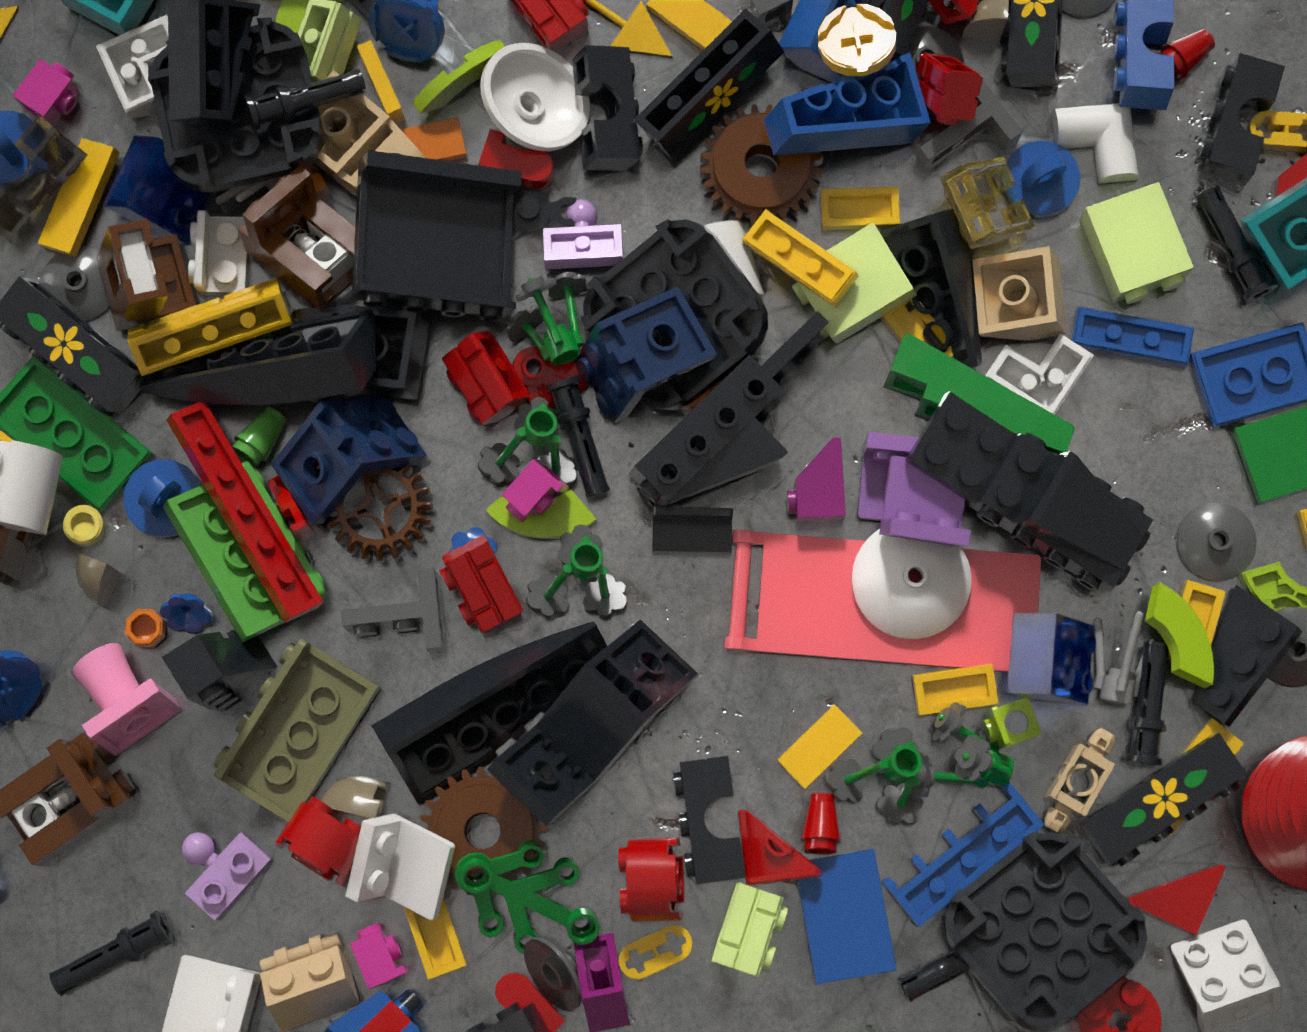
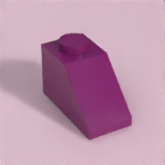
M833 437L797 476L794 482V490H787L788 514H795L796 525L844 521L846 509L841 437Z
M613 932L598 935L594 941L588 944L574 943L582 1001L589 1032H598L630 1025Z

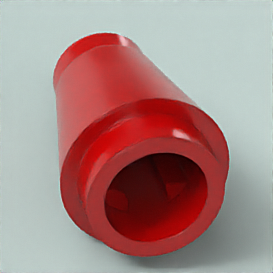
M1201 29L1198 32L1164 45L1159 55L1174 56V80L1177 78L1182 79L1215 48V41L1207 30Z
M810 794V802L801 836V842L805 843L804 851L807 853H837V844L841 843L833 794Z

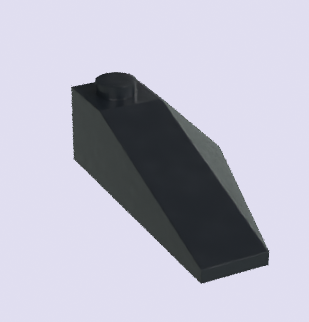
M960 208L937 212L880 230L881 236L917 296L912 298L913 304L909 300L905 305L908 312L916 308L922 314H930L935 320L927 325L925 324L923 337L926 342L943 353L951 346L952 358L970 368L982 365L972 244ZM932 326H940L945 332L946 340L944 344L931 330Z

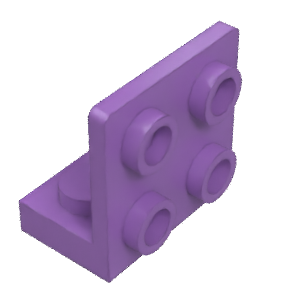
M868 432L864 441L857 513L860 519L881 521L890 457H907L919 437Z
M891 456L879 535L951 546H969L971 530L961 529L965 499L906 462L905 459L907 457Z

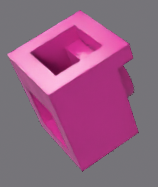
M533 459L502 493V496L509 502L506 506L507 510L524 523L528 517H533L536 513L539 516L543 515L556 500L553 496L554 492L565 493L569 486L541 460Z
M379 923L356 932L359 939L351 942L350 946L368 989L378 987L410 972L408 965L399 967L397 959L402 957V953L393 934L387 937L385 930H382Z

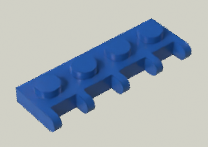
M1009 781L1006 785L1002 786V789L1010 800L991 815L980 803L975 806L973 810L982 822L960 840L949 829L943 832V837L951 847L927 866L918 854L912 857L911 861L920 873L900 889L889 877L882 882L917 927H920L945 907L960 888L962 890L1021 844L1023 837L1038 831L1044 826V823Z

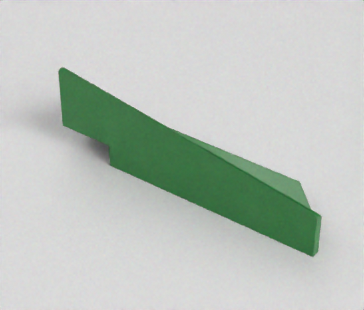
M911 334L903 336L883 386L921 398L915 414L927 419L931 418L945 393L950 391L1014 434L1022 433L1024 435L1025 433H1030L1037 436L1046 443V450L1056 454L1067 452L1075 429L1071 423Z

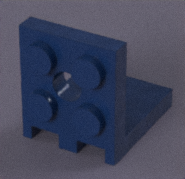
M677 286L598 322L580 349L581 353L576 359L580 375L584 380L591 383L596 392L598 407L605 415L608 414L613 424L628 417L647 390L713 360L717 353ZM662 330L668 333L672 344L667 347L658 345L653 339V331Z
M373 396L319 402L271 465L310 523L316 525L325 522L365 472L399 468L406 464L409 466L419 465L427 454L418 443L416 435L408 429L397 413L394 404L385 396ZM316 459L318 460L321 468L319 477L316 475L314 470V463Z

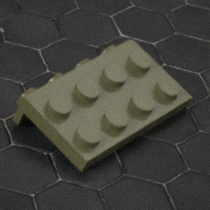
M302 638L297 644L290 643L279 660V663L283 665L275 678L269 677L264 682L257 695L261 699L253 713L247 711L243 715L235 729V732L239 733L231 747L226 745L220 751L213 764L217 768L214 773L215 778L225 782L287 822L301 801L308 803L380 689L373 682Z

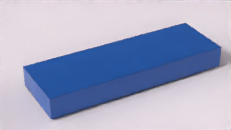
M1078 306L1075 313L1071 341L1089 351L1186 368L1189 364L1194 327Z

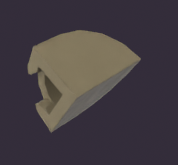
M982 0L977 5L978 9L967 19L962 37L1000 41L1008 20L1009 0Z
M78 554L75 569L79 587L88 599L106 609L121 572L105 562Z
M349 776L334 782L323 792L320 801L336 811L367 819L380 817L390 782L366 776Z

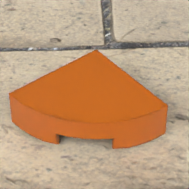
M310 165L305 170L311 173L317 197L323 202L331 199V193L316 165Z

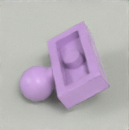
M576 200V203L570 205L567 209L566 218H572L575 221V227L543 228L545 269L615 266L623 259L621 224L593 226L597 219V211L594 205L587 200Z
M242 831L219 856L214 852V843L208 835L200 832L192 833L183 841V857L189 863L194 865L203 864L207 869L185 894L212 919L216 920L271 858Z

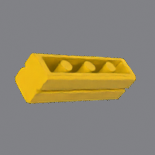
M274 278L225 295L222 300L216 298L149 322V325L143 323L128 328L127 341L141 376L292 325L291 312L279 280Z

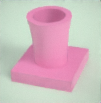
M118 643L106 644L92 650L82 657L72 669V676L89 693L102 711L82 726L90 739L115 756L182 711L176 699L153 679L150 678L139 686L127 662L122 646Z

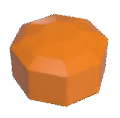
M136 609L126 619L125 635L137 647L154 648L165 638L166 622L153 609Z

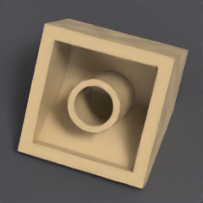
M1050 246L972 259L980 336L1029 341L1067 334L1060 260Z

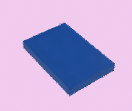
M1303 322L1190 354L1189 360L1212 430L1307 403V332Z
M868 849L811 859L810 861L822 870V877L798 879L797 884L815 984L896 971L875 850Z

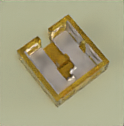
M1004 157L964 163L939 177L944 187L945 199L952 206L960 224V233L968 242L970 249L1010 241L1035 228L1023 199L1012 203L1000 211L996 210L997 206L993 197L1016 185ZM997 172L1004 184L1000 188L993 176ZM1015 209L1020 223H1014L1010 214L1011 210Z

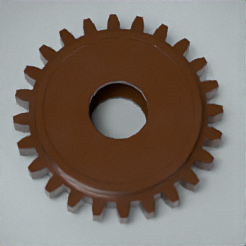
M753 104L751 114L745 115L744 111L738 108L736 112L737 119L732 120L731 117L725 115L723 117V129L716 125L712 127V135L715 140L705 138L704 148L710 152H703L700 155V162L708 165L700 168V178H710L704 183V192H715L711 197V204L714 206L722 202L724 204L722 215L726 216L733 211L736 213L735 221L741 222L744 217L750 218V227L754 225L765 209L785 223L787 219L786 213L788 212L798 217L800 215L798 204L801 203L809 207L812 198L807 192L817 194L819 184L813 180L822 179L823 174L822 169L814 167L822 164L823 154L808 152L773 155L764 123L765 117L773 109L772 105L769 104L765 113H759L757 105ZM763 155L772 159L777 165V169L769 176L759 177L750 173L745 164L752 157Z
M478 767L477 776L471 777L466 769L462 770L463 780L459 782L451 776L447 777L450 788L445 791L437 786L434 790L440 798L437 802L432 800H426L425 802L432 809L431 815H420V820L428 824V831L455 845L448 877L453 878L451 889L453 890L459 888L454 874L456 864L467 854L482 853L493 859L518 851L519 846L527 840L538 842L541 848H546L547 843L538 839L539 833L548 831V826L538 824V818L532 815L492 774L491 776H486L484 767ZM482 814L494 816L500 826V836L497 842L486 849L475 848L467 837L469 823L475 817ZM529 849L524 853L523 857L533 859L537 855L534 849ZM477 866L472 867L467 874L475 877L482 872V869ZM522 866L500 875L513 881L518 879L517 875L521 872L527 876L532 875L530 868Z

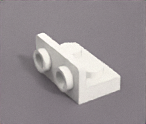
M198 211L197 222L191 223L190 240L192 246H196L195 260L189 261L188 278L190 283H194V287L201 296H225L248 288L249 254L244 249L239 233V228L244 223L243 217L209 216L207 211Z

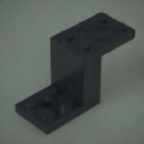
M640 619L586 663L539 722L498 756L487 770L532 815L537 817L547 827L608 771L649 721L687 687L698 673ZM536 772L542 774L546 780L542 779Z

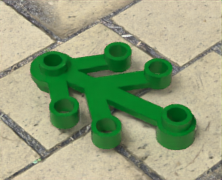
M534 840L524 841L519 846L518 851L493 859L482 853H470L463 856L456 864L454 874L458 886L465 892L473 893L479 912L478 926L480 932L486 937H495L503 930L502 916L493 908L489 892L491 890L505 897L515 930L513 941L518 952L524 954L525 945L519 943L522 936L538 937L535 929L530 927L525 907L566 926L568 936L574 943L581 945L591 943L596 939L600 930L597 917L593 911L587 908L571 910L536 893V891L559 884L567 886L575 883L579 877V870L573 859L568 857L560 858L551 869L513 881L500 875L522 866L536 868L542 863L544 854L541 845ZM529 849L538 851L537 856L533 859H526L523 856ZM477 866L482 869L478 876L473 877L467 874L472 867ZM569 866L573 868L570 875H559V871L563 867ZM489 918H494L498 921L492 928H487L483 925ZM580 918L588 919L585 926H574L576 920Z

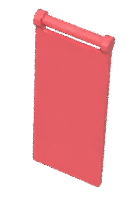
M733 530L732 543L736 544L729 636L725 637L724 649L951 668L993 664L994 671L1031 674L1035 671L1041 557L1039 555L963 549L971 570V592L963 612L944 631L931 637L910 640L893 637L880 631L864 617L857 606L852 591L851 575L857 553L865 541ZM752 545L763 546L757 639L745 637ZM911 569L908 571V578L911 582L918 583L921 581L922 575L918 570Z

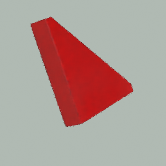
M277 475L270 479L267 484L276 497L275 499L283 515L289 519L291 531L301 542L304 541L305 543L317 537L303 511L280 477Z
M738 810L747 885L822 877L821 869L749 810Z
M1217 864L1129 896L1126 899L1134 908L1138 906L1141 911L1191 935H1197L1226 866Z

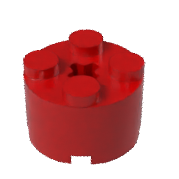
M312 796L308 803L301 801L274 844L281 850L288 844V850L293 852L290 857L328 881L334 874L337 876L335 880L336 885L343 887L350 877L361 826L348 818L342 824L333 818L334 815L331 813L333 809Z
M679 837L628 840L627 847H619V871L626 873V889H620L621 914H630L632 922L683 919L684 912H676V903L684 902L685 898L683 856H676L673 848L681 846Z
M1125 978L1071 1021L1073 1032H1161L1162 1025L1161 1011L1151 992L1139 982ZM1113 1009L1115 1012L1122 1013L1124 1017L1119 1022V1029L1108 1024V1020L1113 1018Z

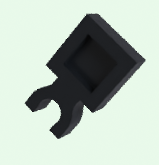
M517 190L514 193L512 232L543 233V228H548V223L556 224L559 227H575V221L572 218L566 219L560 214L562 210L576 203V197H563L552 202L550 201L549 191Z

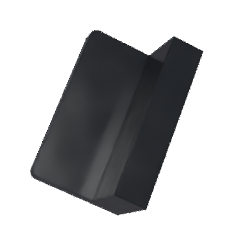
M653 507L652 553L731 555L733 508Z

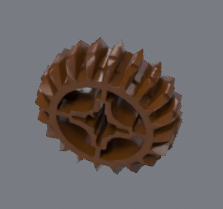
M406 464L399 471H397L398 468L365 472L330 514V516H338V518L331 520L328 523V527L331 531L341 530L335 537L338 544H343L350 540L346 549L350 555L355 554L362 547L361 559L363 561H368L372 552L375 551L378 563H384L386 558L385 551L390 550L394 560L400 559V553L397 548L402 545L409 553H412L414 547L409 541L412 536L418 541H424L425 535L417 528L418 526L431 527L432 521L425 516H421V514L434 511V506L429 502H421L431 496V491L428 487L417 489L422 485L424 478L421 474L409 478L413 470L411 465ZM376 480L394 481L402 485L408 493L402 495L398 493L384 494L380 491ZM365 485V501L360 506L355 507L354 512L349 513L352 497L359 488ZM374 493L384 506L389 503V506L384 508L385 526L375 512L370 515V512L376 510ZM411 505V513L407 523L395 534L393 527L395 516L404 511L406 506ZM361 523L362 526L365 524H375L379 527L384 539L363 537L356 533L351 526Z

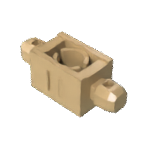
M1100 728L1093 732L1087 741L1088 748L1081 743L1073 746L1044 796L1045 799L1055 804L1054 808L1049 807L1044 818V827L1052 832L1060 834L1065 831L1072 821L1069 817L1071 814L1077 818L1086 817L1115 766V763L1104 758V755L1110 754L1115 744V736L1105 729ZM1077 760L1083 763L1075 765ZM1089 766L1091 769L1085 773L1089 781L1087 789L1084 792L1074 793L1072 797L1067 795V793L1072 792L1074 789L1070 784L1072 772ZM1082 797H1084L1081 802H1079V801H1077L1076 799H1074V798H1082Z

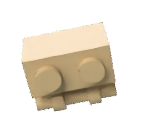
M338 933L322 937L321 934L309 938V943L290 950L287 947L280 948L274 951L273 956L260 960L262 969L260 978L266 1006L281 1032L359 1004L352 971L340 950L342 943Z

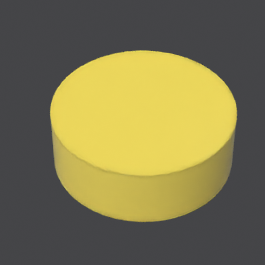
M79 505L68 511L63 521L65 535L72 542L80 546H90L97 543L105 532L104 517L99 511L88 505Z

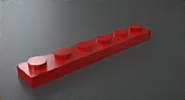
M198 402L171 413L166 420L284 622L287 623L319 608L323 600L208 405Z

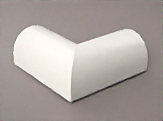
M167 15L96 46L122 106L130 118L144 117L156 111L152 86L148 81V66L153 65L156 56L167 46L165 42L168 41Z
M1119 103L1053 109L1051 114L1055 143L1065 149L1094 147L1098 184L1136 181L1139 178L1130 108L1120 107Z
M1060 334L1040 365L1005 345L985 376L1055 415L1094 355Z

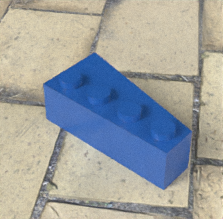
M910 53L899 56L895 61L889 62L877 72L865 76H843L836 82L827 85L821 84L784 97L764 119L773 155L911 144L931 123Z

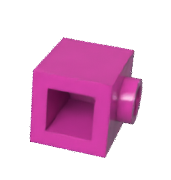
M39 59L12 96L24 110L51 128H54L63 114L67 115L73 110L80 91L72 81L74 75L68 69L57 62L51 66Z

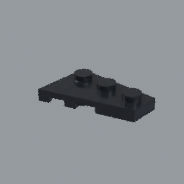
M1236 585L1212 649L1214 661L1213 685L1205 689L1199 686L1194 702L1224 725L1230 727L1303 631L1297 625Z

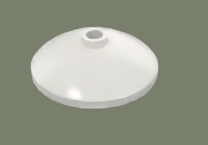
M515 43L498 50L484 67L480 88L485 109L494 124L511 140L530 149L554 151L567 147L581 135V130L586 127L589 119V97L575 95L573 67L562 56L537 44Z
M880 529L877 530L860 548L852 568V591L861 613L880 631L901 639H923L944 631L961 615L971 592V570L961 546L879 535ZM911 569L918 570L922 575L921 581L918 583L911 582L908 578V571Z

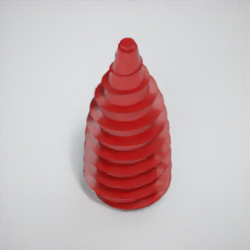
M1307 735L1286 742L1257 765L1246 784L1241 804L1244 833L1254 855L1279 880L1306 891Z

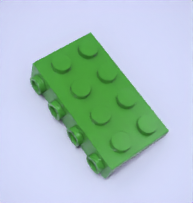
M249 462L242 463L321 599L325 597L324 581L321 575L312 569L305 557L302 543L297 537L292 535L285 523V517L279 505L273 503L267 493L263 477L257 470L253 469ZM204 484L166 500L163 505L165 512L241 642L285 623Z

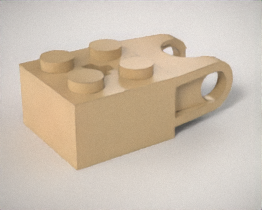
M333 70L327 78L335 77L339 74ZM363 94L319 106L324 128V144L314 163L355 196H357L358 163L367 150L425 158L391 120L390 116Z

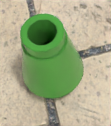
M267 407L264 412L234 437L236 442L232 448L236 455L254 467H257L261 461L266 462L283 425L287 421L286 418L274 408Z

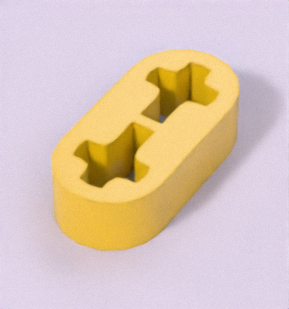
M1262 111L1256 114L1247 126L1246 131L1263 137V132L1256 129L1263 122L1267 123L1269 130L1280 131L1272 132L1268 139L1265 138L1261 150L1307 152V141L1302 140V135L1299 133H1289L1296 132L1301 125L1306 126L1307 132V113Z
M671 925L628 944L621 951L619 956L620 969L629 978L642 979L685 959L692 950L691 935L683 927ZM673 931L676 937L682 935L685 937L686 943L681 945V954L675 956L674 952L670 950L659 955L656 947L667 942V933ZM632 949H636L639 954H643L651 949L654 952L655 957L644 963L645 970L638 973L635 967L628 969L625 961L630 959L629 951Z

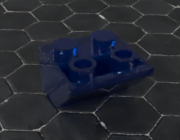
M134 135L103 205L132 222L148 219L151 230L167 236L177 234L179 241L188 243L191 223L197 222V213L203 210L210 192H198L189 189L174 176L163 154L165 149L161 138Z
M1013 613L1007 693L1029 699L1088 705L1089 694L1093 688L1091 660L1096 648L1094 625L1058 613Z

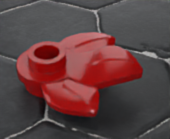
M537 347L522 349L513 360L512 366L531 395L528 399L530 403L534 398L542 397L548 402L549 408L555 409L556 405L552 393L547 392L545 386L579 375L581 380L578 383L580 393L588 387L587 381L582 378L577 365L572 363V361L564 365L554 366L551 364V361L544 362ZM530 359H534L539 363V370L536 374H531L527 371L526 365Z

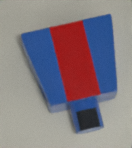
M405 990L394 1002L384 992L379 991L331 1023L324 1032H420L411 1019L423 1008V1003L410 990Z

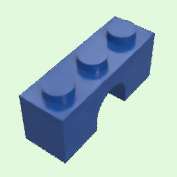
M1123 0V2L1116 3L1114 25L1120 26V35L1115 37L1114 58H1120V68L1116 67L1113 89L1114 91H1120V107L1155 110L1167 109L1174 91V56L1156 54L1145 45H1166L1174 24V0Z

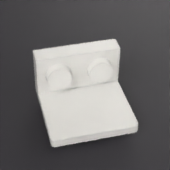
M395 813L363 820L345 896L357 903L386 896L429 920L437 919L455 845Z
M1242 919L1171 945V953L1197 1003V1024L1201 1032H1219L1281 1009V984L1246 920Z
M183 955L162 1032H247L261 980L260 972L190 955Z

